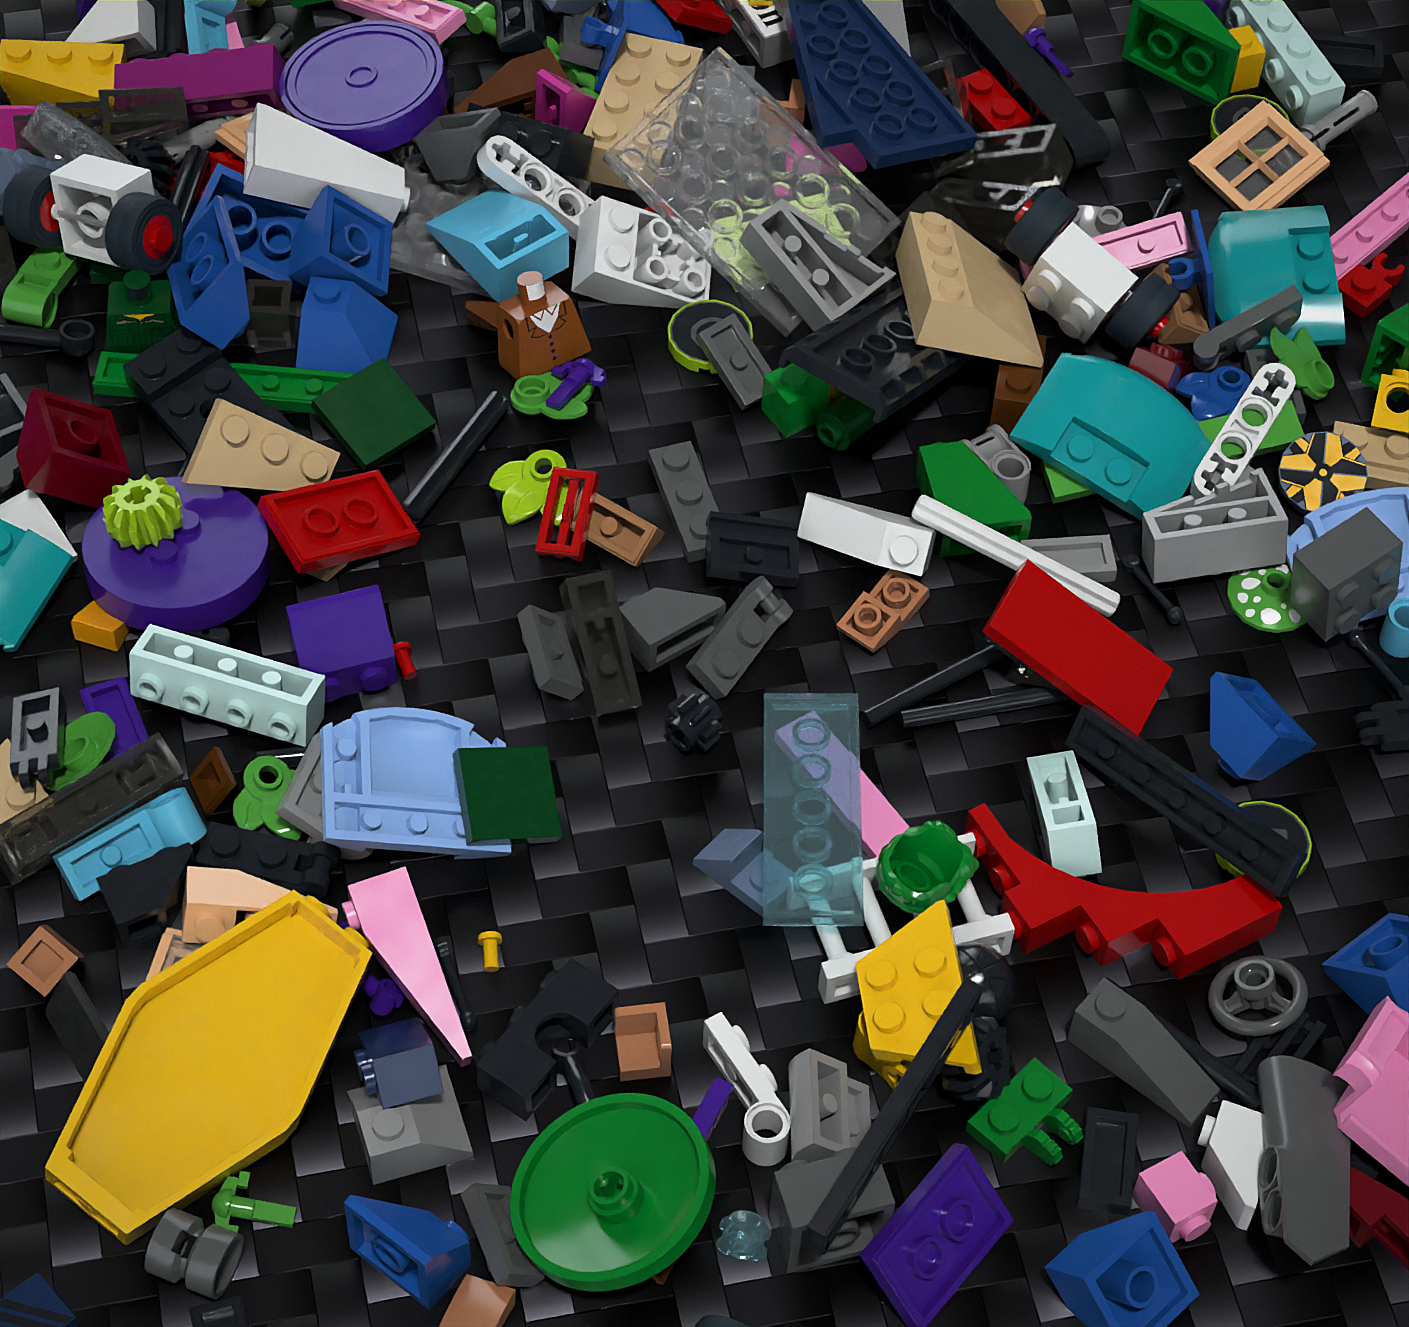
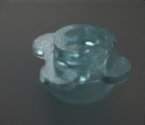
M741 1210L735 1211L720 1220L719 1228L723 1233L722 1237L717 1239L716 1248L721 1253L738 1259H750L752 1261H761L766 1258L768 1250L764 1243L770 1239L771 1230L761 1216L751 1211Z

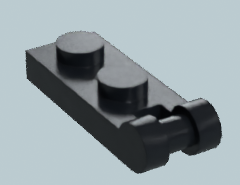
M210 821L195 862L196 867L239 870L290 891L295 890L301 895L323 898L327 895L331 884V879L328 876L329 872L337 867L341 851L337 846L324 841L312 844ZM300 864L311 866L310 870L298 871Z

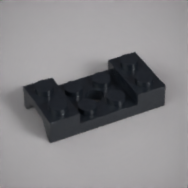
M184 326L122 366L127 385L191 456L207 421L202 416L208 409L213 407L216 398L230 402L299 434L274 405L269 408L223 358L220 348ZM232 487L240 493H242L244 489L240 487Z

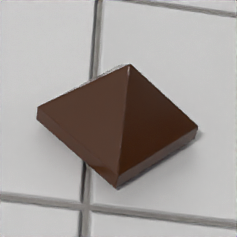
M215 746L189 776L205 814L210 815L238 784L220 747Z

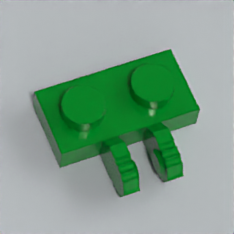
M1035 1057L1011 1079L1010 1085L1003 1087L1001 1096L992 1097L967 1121L965 1130L1003 1163L1024 1145L1050 1166L1057 1164L1063 1156L1058 1144L1051 1140L1044 1131L1039 1130L1043 1125L1058 1137H1061L1067 1144H1071V1146L1075 1143L1077 1144L1084 1137L1079 1124L1064 1110L1060 1109L1070 1100L1073 1089Z

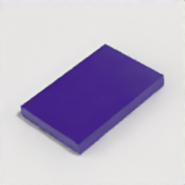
M954 1143L860 1253V1257L907 1327H927L1008 1229L1014 1219L968 1146Z

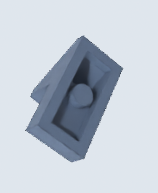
M724 829L693 859V865L767 920L787 900L788 881L797 877L762 852L763 832L761 830Z

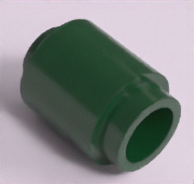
M844 394L816 417L817 435L826 446L836 450H845L875 426L876 422L873 421V417L876 411L851 396Z

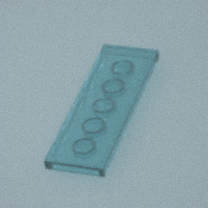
M764 693L763 926H863L858 694Z

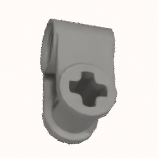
M994 424L986 428L985 434L970 441L967 439L960 440L974 452L1022 504L1025 502L1028 494L1031 462L1008 439V435L1002 427Z

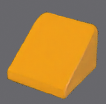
M95 600L79 611L71 621L75 640L118 652L131 626L107 614Z

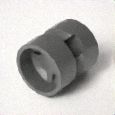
M172 1207L161 1218L152 1235L146 1252L144 1267L146 1272L173 1283H177L184 1278L187 1289L217 1300L225 1292L237 1270L243 1252L244 1238L242 1234L217 1224H212L205 1229L202 1218Z

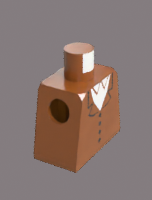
M528 271L517 277L519 294L501 301L497 307L499 363L516 380L528 375H541L553 369L555 365L560 366L565 361H571L591 351L590 343L570 296L552 281L544 282L540 272Z

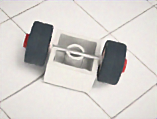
M83 154L57 170H50L39 166L21 170L10 182L4 196L3 218L6 228L14 238L27 244L43 248H54L63 244L64 253L110 264L129 271L135 269L144 270L149 275H157L164 272L173 263L181 247L183 237L181 214L173 202L154 194L151 170Z
M1052 186L1035 202L1029 200L1020 209L1013 219L1017 223L1004 241L1005 247L1017 255L1026 265L1032 266L1035 264L1020 290L1026 294L1028 301L1035 308L1042 311L1045 310L1058 321L1060 328L1065 334L1079 339L1084 345L1120 305V309L1106 325L1105 332L1111 338L1118 341L1125 350L1132 352L1148 336L1154 339L1171 319L1166 315L1178 301L1180 293L1155 272L1149 275L1132 293L1130 289L1138 277L1072 222L1079 211V207L1058 188Z

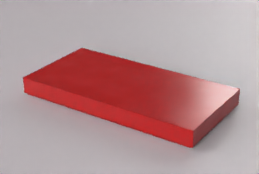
M1028 559L1019 566L982 631L1081 706L1083 704H1093L1137 736H1139L1173 671L1171 666Z

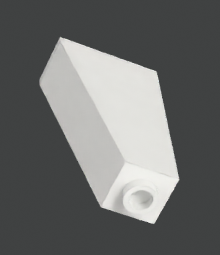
M257 103L246 131L244 194L311 209L321 190L329 185L393 224L398 213L406 211L410 198V188L405 187L404 168L270 106Z

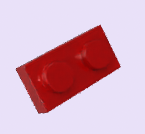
M986 68L952 82L951 94L996 143L1030 129L1032 117Z

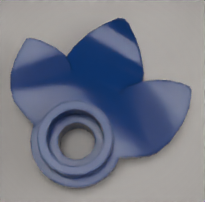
M1222 366L1213 370L1212 373L1194 372L1184 376L1176 385L1175 392L1192 398L1190 411L1199 422L1232 414L1249 387L1251 379L1246 372L1237 367Z

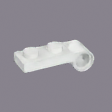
M720 1012L704 1021L703 1047L727 1082L734 1085V1092L747 1109L742 1139V1149L745 1156L751 1162L760 1166L775 1165L785 1157L788 1151L790 1115L775 1094L778 1089L777 1083L769 1068L765 1064H757L750 1054V1045L742 1029L737 1025L732 1027L723 1013ZM761 1129H769L774 1131L777 1136L763 1138L755 1132Z

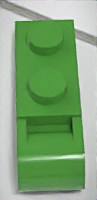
M63 244L54 248L37 246L5 290L1 306L3 318L38 328H50L57 314L59 294L87 258L64 253Z

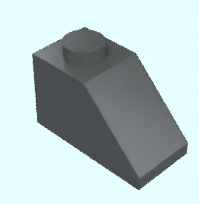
M498 107L438 116L414 137L436 181L454 179L455 182H462L477 173L478 151L496 134L501 117Z
M656 587L643 595L632 596L622 606L618 607L617 635L644 668L650 672L705 642L724 617L726 603L720 597Z

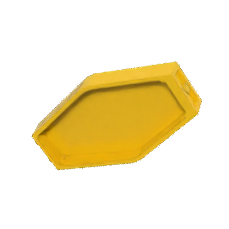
M292 890L143 982L126 999L45 1166V1176L49 1183L126 1246L156 1227L169 1209L174 1207L182 1210L225 1182L227 1176L236 1175L240 1170L242 1171L283 1144L297 1128L369 968L372 952L368 949L369 944L367 940L353 928L346 927L342 929L329 918L330 913L328 909L316 898L310 895L304 898L298 892Z

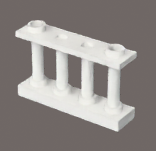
M973 832L957 836L962 844L970 848L973 855L976 843ZM879 857L823 872L808 871L799 875L796 879L788 881L786 907L789 914L809 909L828 957V961L821 963L818 989L824 1004L860 995L855 963L874 950L870 949L855 954L846 951L828 903L855 897L875 948L892 936L874 891L880 890L876 873ZM970 878L967 879L962 891L957 895V899L968 923L953 927L956 944L979 942L995 948L1001 955L1010 954L1015 928L1009 914L1004 913L993 917L986 915ZM913 913L914 918H916L921 913Z

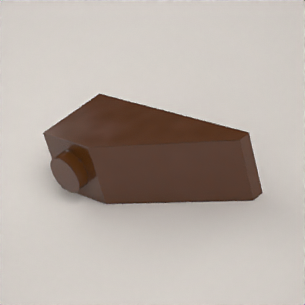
M549 48L511 59L455 107L453 114L467 112L469 102L489 108L498 107L501 111L535 120L537 72L544 69L564 79L569 80L551 50Z
M1036 334L1044 359L1047 336ZM999 360L989 426L997 424L1004 429L1007 435L1011 434L1041 387L1044 362L1042 367L1039 368Z

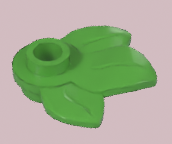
M1277 327L1272 328L1270 333L1272 350L1280 359L1278 363L1286 365L1292 370L1296 381L1295 387L1300 388V392L1305 396H1310L1315 400L1326 397L1329 389L1334 386V376L1330 367L1322 360L1315 343L1305 327L1298 329L1293 341L1284 336Z
M551 370L538 376L528 375L518 379L510 394L511 404L516 410L529 415L543 413L554 419H574L588 412L585 402L591 397L595 385H591V382L584 383L561 409L548 407L545 401L565 379L564 377L552 376Z
M260 756L253 759L244 771V789L234 800L233 817L237 827L254 831L264 824L276 836L299 841L303 831L275 813L296 770H290L285 762L274 756ZM262 772H271L277 780L274 783L267 784L260 780L259 775Z

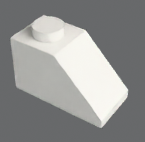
M98 0L65 42L124 44L126 58L157 51L154 7L147 0Z
M1223 1100L1216 1118L1206 1115L1197 1142L1198 1145L1207 1147L1201 1167L1213 1184L1217 1195L1236 1227L1247 1231L1259 1199V1163L1262 1154L1268 1147L1265 1115Z

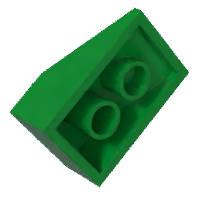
M1132 0L1122 57L1215 106L1222 100L1229 98L1241 45L1204 1Z

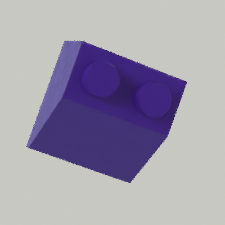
M378 584L286 606L294 667L325 676V703L335 701L342 696L363 691H377L387 685L397 683L395 654Z

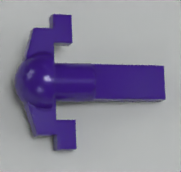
M1031 28L1028 30L1024 38L1043 59L1048 58L1066 77L1071 78L1075 73L1054 53L1055 47L1045 38L1046 32L1041 28Z
M587 358L565 361L561 367L555 365L551 370L552 376L563 378L567 373L569 374L545 401L546 405L561 409L584 383L591 382V385L603 387L607 382L605 370L596 366Z

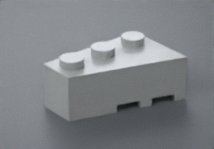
M781 198L749 222L739 242L813 331L818 330L888 286L896 275L895 272L887 267L880 268L862 256L860 249L852 244L848 247L827 233L826 230L828 228Z
M1261 467L1251 471L1249 479L1230 486L1225 481L1215 485L1214 493L1195 500L1193 496L1189 495L1143 513L1142 559L1153 583L1174 582L1179 579L1219 575L1224 572L1286 563L1289 519Z

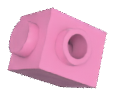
M1182 1151L1139 1173L1132 1193V1198L1142 1212L1147 1210L1156 1212L1172 1243L1181 1238H1184L1186 1242L1192 1241L1205 1233L1211 1226L1210 1220L1218 1201L1214 1186L1209 1178L1202 1172L1198 1173Z

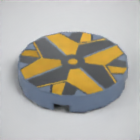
M1325 431L1308 433L1294 440L1283 452L1277 478L1279 491L1284 499L1286 497L1287 501L1293 505V509L1306 516L1328 503L1364 492L1368 472L1366 460L1355 444L1344 436Z

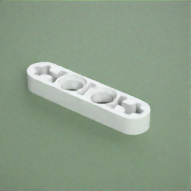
M500 135L491 137L477 154V163L481 171L511 194L544 206L569 231V236L577 241L579 216L595 201L511 139ZM497 153L502 156L500 162L495 159ZM516 166L520 169L514 174L512 170ZM530 174L536 177L541 184V191L531 189L526 184L524 175ZM559 199H564L572 204L575 209V216H569L561 210L558 202Z
M1269 363L1257 372L1195 471L1190 484V493L1195 500L1214 493V488L1212 491L1207 490L1205 484L1211 480L1217 468L1223 471L1218 484L1227 481L1230 486L1238 483L1294 390L1296 384L1295 376L1286 365ZM1275 379L1281 384L1275 389L1268 401L1263 398L1268 383L1270 384ZM1249 409L1259 411L1265 418V423L1254 427L1244 422L1242 413ZM1227 442L1236 443L1242 447L1244 457L1238 460L1229 459L1222 453L1221 446Z

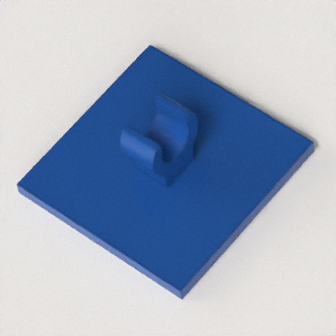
M618 0L608 24L592 16H586L582 24L580 39L590 44L603 46V56L599 69H595L594 90L601 91L630 22V0Z
M1198 209L1191 210L1194 259L1174 258L1168 262L1169 275H1173L1172 286L1176 290H1184L1191 287L1194 283H1198L1210 330L1216 327L1213 269Z

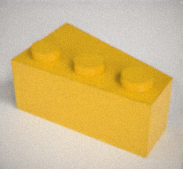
M1 39L0 86L7 93V97L10 98L11 105L51 106L52 109L59 113L71 116L76 115L78 109L83 114H88L96 109L100 116H110L120 135L123 120L113 109L115 64L127 63L125 45Z

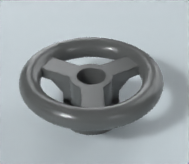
M1262 955L1241 958L1225 966L1214 977L1208 992V1005L1214 1018L1228 1030L1247 1036H1264L1287 1028L1300 1017L1308 1000L1306 981L1295 966L1285 960ZM1275 973L1282 975L1291 984L1293 989L1292 1001L1281 997L1277 993ZM1234 979L1236 992L1230 999L1223 1001L1224 990ZM1248 1008H1266L1279 1014L1262 1021H1248L1234 1016Z

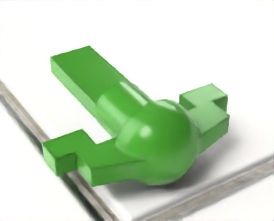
M240 1170L239 1178L227 1176L220 1191L212 1199L211 1207L214 1213L215 1224L238 1233L239 1226L229 1225L230 1216L293 1228L297 1207L235 1196L236 1188L247 1190L250 1172Z

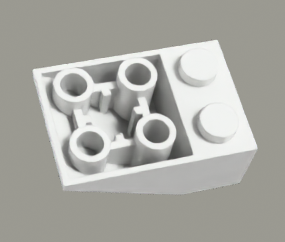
M605 196L599 197L579 216L572 292L613 304L680 309L684 305L698 300H709L714 243L713 232Z

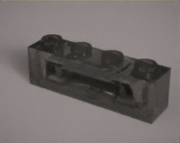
M160 733L152 735L0 824V866L12 885L17 884L54 862V855L160 795L181 787L185 772Z

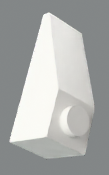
M807 492L797 537L878 566L922 577L929 567L937 530L914 518Z

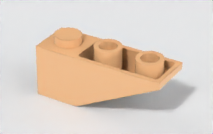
M187 866L182 905V942L207 944L291 891L239 870ZM322 903L330 913L329 918L336 923L338 909Z

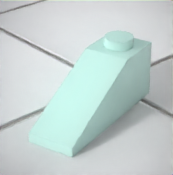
M1070 750L1028 757L1027 766L1049 865L1080 879L1090 874L1102 873L1096 821L1074 751Z

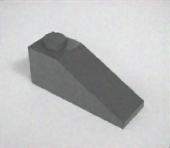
M1105 977L1074 1011L1067 1040L1187 1127L1191 1128L1219 1094L1220 1088L1143 1004Z

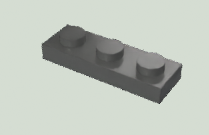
M691 441L648 450V463L687 562L706 559V537L708 534L706 519L710 511L719 512Z

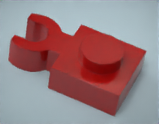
M1380 253L1375 256L1370 270L1359 263L1337 281L1339 293H1342L1343 305L1363 319L1390 297L1392 287L1401 281L1405 267L1401 264L1394 270L1383 268L1388 256L1386 253Z

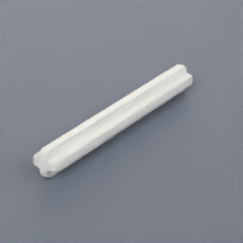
M926 495L919 497L912 510V517L915 520L1015 571L1027 559L1106 617H1110L1119 605L1120 595L1117 592Z

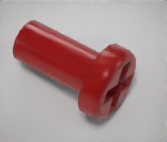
M409 642L394 644L395 659H397L403 678L405 680L415 678L417 672L410 653L413 651Z

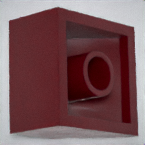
M34 387L29 395L16 453L25 488L39 494H47L69 500L75 504H84L99 509L104 504L103 498L112 494V486H122L131 475L111 410Z

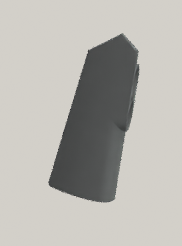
M1285 1055L1272 1056L1263 1060L1257 1068L1261 1112L1265 1115L1268 1143L1258 1168L1262 1225L1267 1235L1283 1238L1286 1245L1312 1266L1329 1256L1345 1251L1349 1247L1350 1138L1337 1128V1119L1333 1111L1348 1084L1338 1076H1334L1330 1071L1308 1061Z

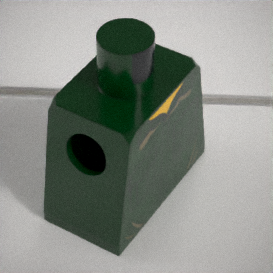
M135 269L127 272L123 277V281L109 284L105 351L141 354L183 326L180 324L168 280H150L147 272Z

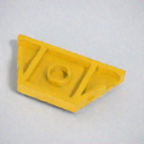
M945 900L934 903L855 963L870 1049L875 1059L894 1062L903 1060L913 1061L963 982L951 917ZM971 1021L945 1064L961 1066L966 1073L976 1075L983 1072Z

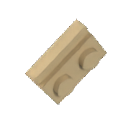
M1339 421L1334 422L1331 433L1344 436L1355 444L1366 460L1368 479L1365 488L1377 490L1409 487V435Z

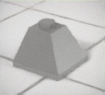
M446 1065L438 1066L444 1093L383 1109L376 1094L367 1095L365 1087L347 1091L373 1185L473 1157V1150Z

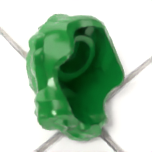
M940 820L926 821L922 826L909 827L902 834L894 836L888 844L883 846L879 854V864L876 873L880 890L893 904L908 913H922L937 901L945 900L946 904L954 901L962 891L966 880L971 878L979 868V861L972 855L970 848L958 840L953 829Z

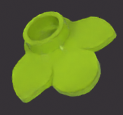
M539 450L532 453L525 461H510L502 465L494 473L489 486L498 492L505 493L502 500V510L508 525L519 523L539 511L543 515L553 467L567 468L564 458L559 453L553 450ZM541 466H552V469L547 474L537 473V469ZM566 479L563 481L554 523L555 527H560L569 487L565 483Z

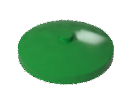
M618 1093L582 1103L552 1122L535 1139L521 1160L510 1194V1219L516 1239L529 1259L543 1274L566 1287L596 1292L618 1290L643 1282L677 1260L692 1244L704 1226L711 1210L716 1187V1172L712 1152L694 1121L683 1110L667 1100L647 1094Z

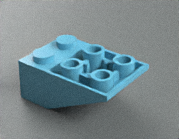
M495 187L425 223V228L496 302L504 301L519 294L517 277L524 272H540L544 281L569 267V231L544 206Z

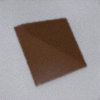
M466 302L465 308L468 325L498 332L497 307L500 302Z

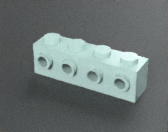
M1231 0L1229 9L1226 12V28L1233 29L1246 25L1251 26L1266 50L1261 76L1299 128L1306 124L1313 125L1341 105L1346 87L1345 83L1283 0Z
M149 624L129 653L130 693L133 696L303 747L307 746L324 719V675Z

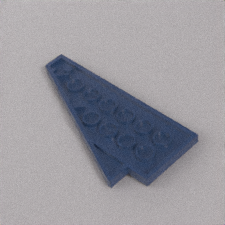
M780 0L813 131L820 149L852 142L874 169L974 148L978 139L976 132L862 0Z

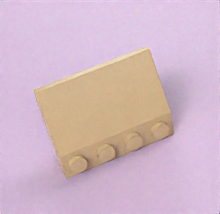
M910 211L895 257L916 344L1041 368L1044 359L1024 292L1020 290L1022 284L1018 271L951 219H946L935 212L921 214Z

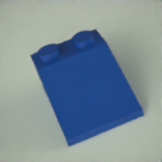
M217 163L187 228L218 194L224 198L243 261L245 278L300 295L304 285L288 277L291 240L310 209L244 194V175Z

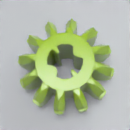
M146 474L140 480L135 481L128 477L127 484L112 486V494L103 498V513L105 516L103 521L106 530L111 534L112 539H116L122 548L134 545L139 551L148 544L158 547V541L161 539H173L174 530L183 526L180 496L175 491L174 486L167 484L164 477L151 480L148 474Z

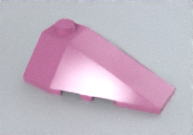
M406 866L348 885L349 901L342 903L348 927L354 930L360 929L361 935L369 944L368 949L460 1067L470 1065L472 1054Z

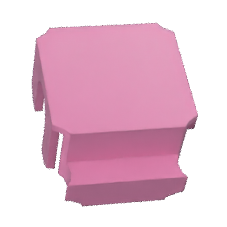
M1387 995L1375 1006L1333 1073L1334 1076H1339L1349 1084L1333 1111L1337 1119V1128L1409 1187V1013L1399 1008Z

